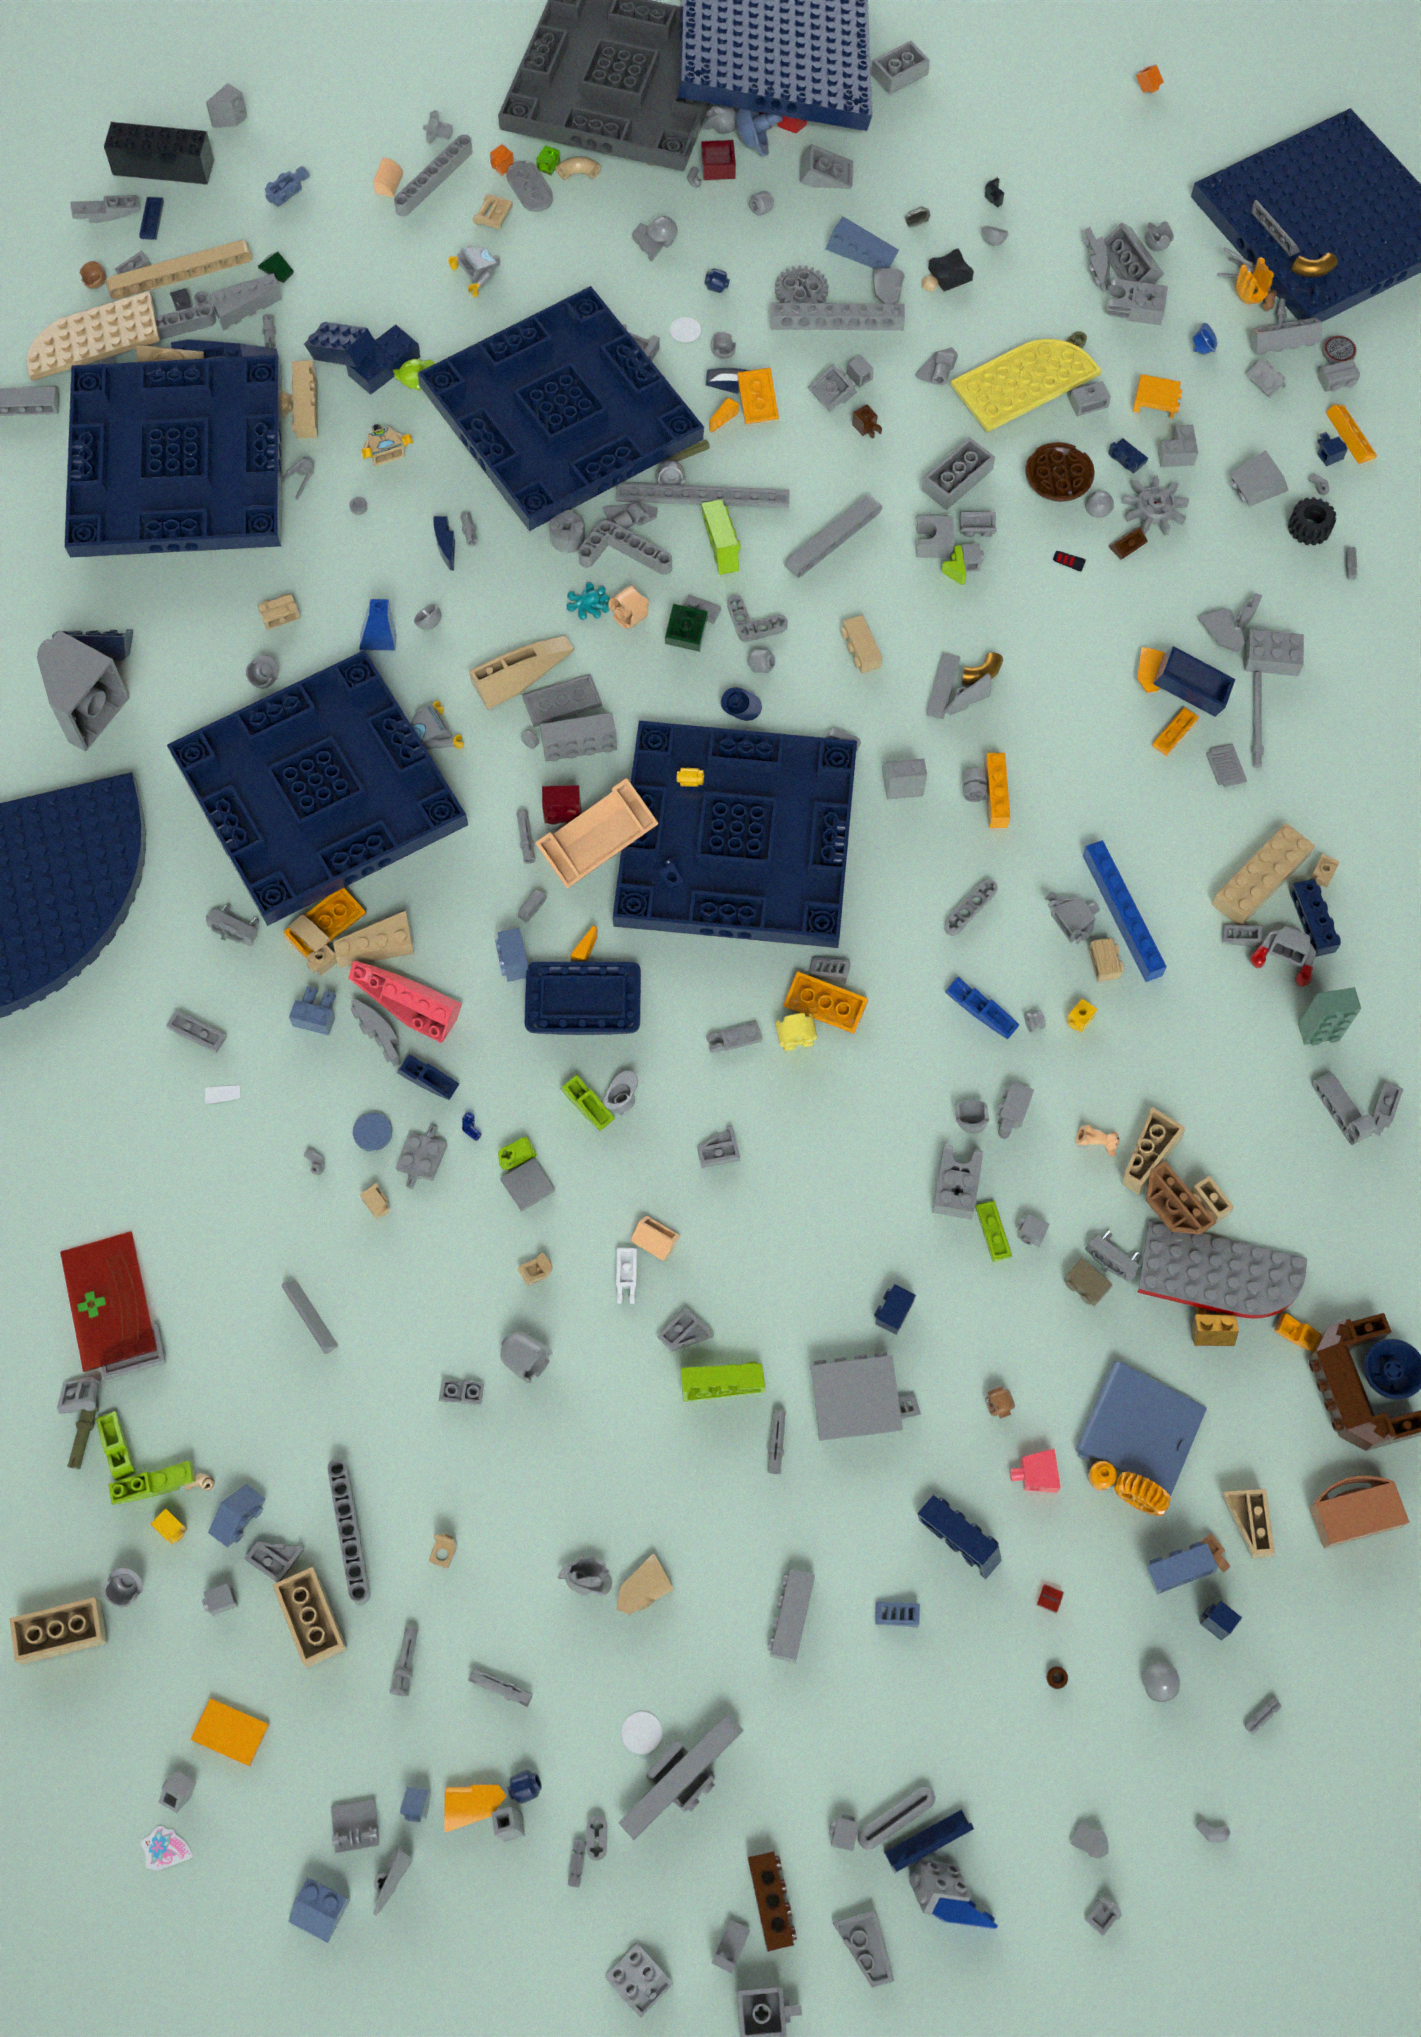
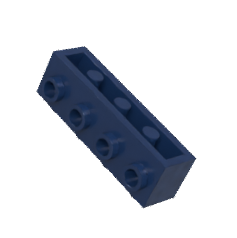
M1315 879L1293 883L1289 893L1304 932L1310 936V943L1316 951L1315 957L1335 953L1341 944V939L1335 932L1334 921L1329 916L1327 903L1323 901L1321 896V887L1317 885Z

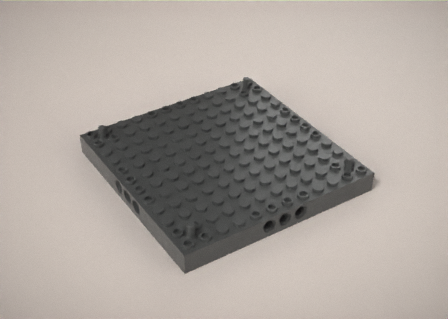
M548 0L498 114L500 130L685 171L711 103L678 97L680 6L653 0Z

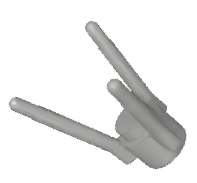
M1226 247L1223 248L1224 251L1238 259L1228 257V260L1240 266L1245 264L1247 271H1250L1251 274L1254 273L1256 265L1253 262L1244 259ZM1217 273V276L1237 278L1238 274Z
M303 457L297 464L288 469L287 474L282 477L283 482L296 471L302 476L306 475L297 492L296 500L299 499L307 481L313 474L311 470L314 467L313 463L306 457Z

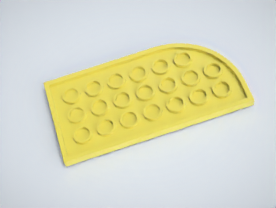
M1040 339L1025 343L951 380V386L984 430L989 432L1101 375L1102 370L1089 354L1080 347L1062 340Z

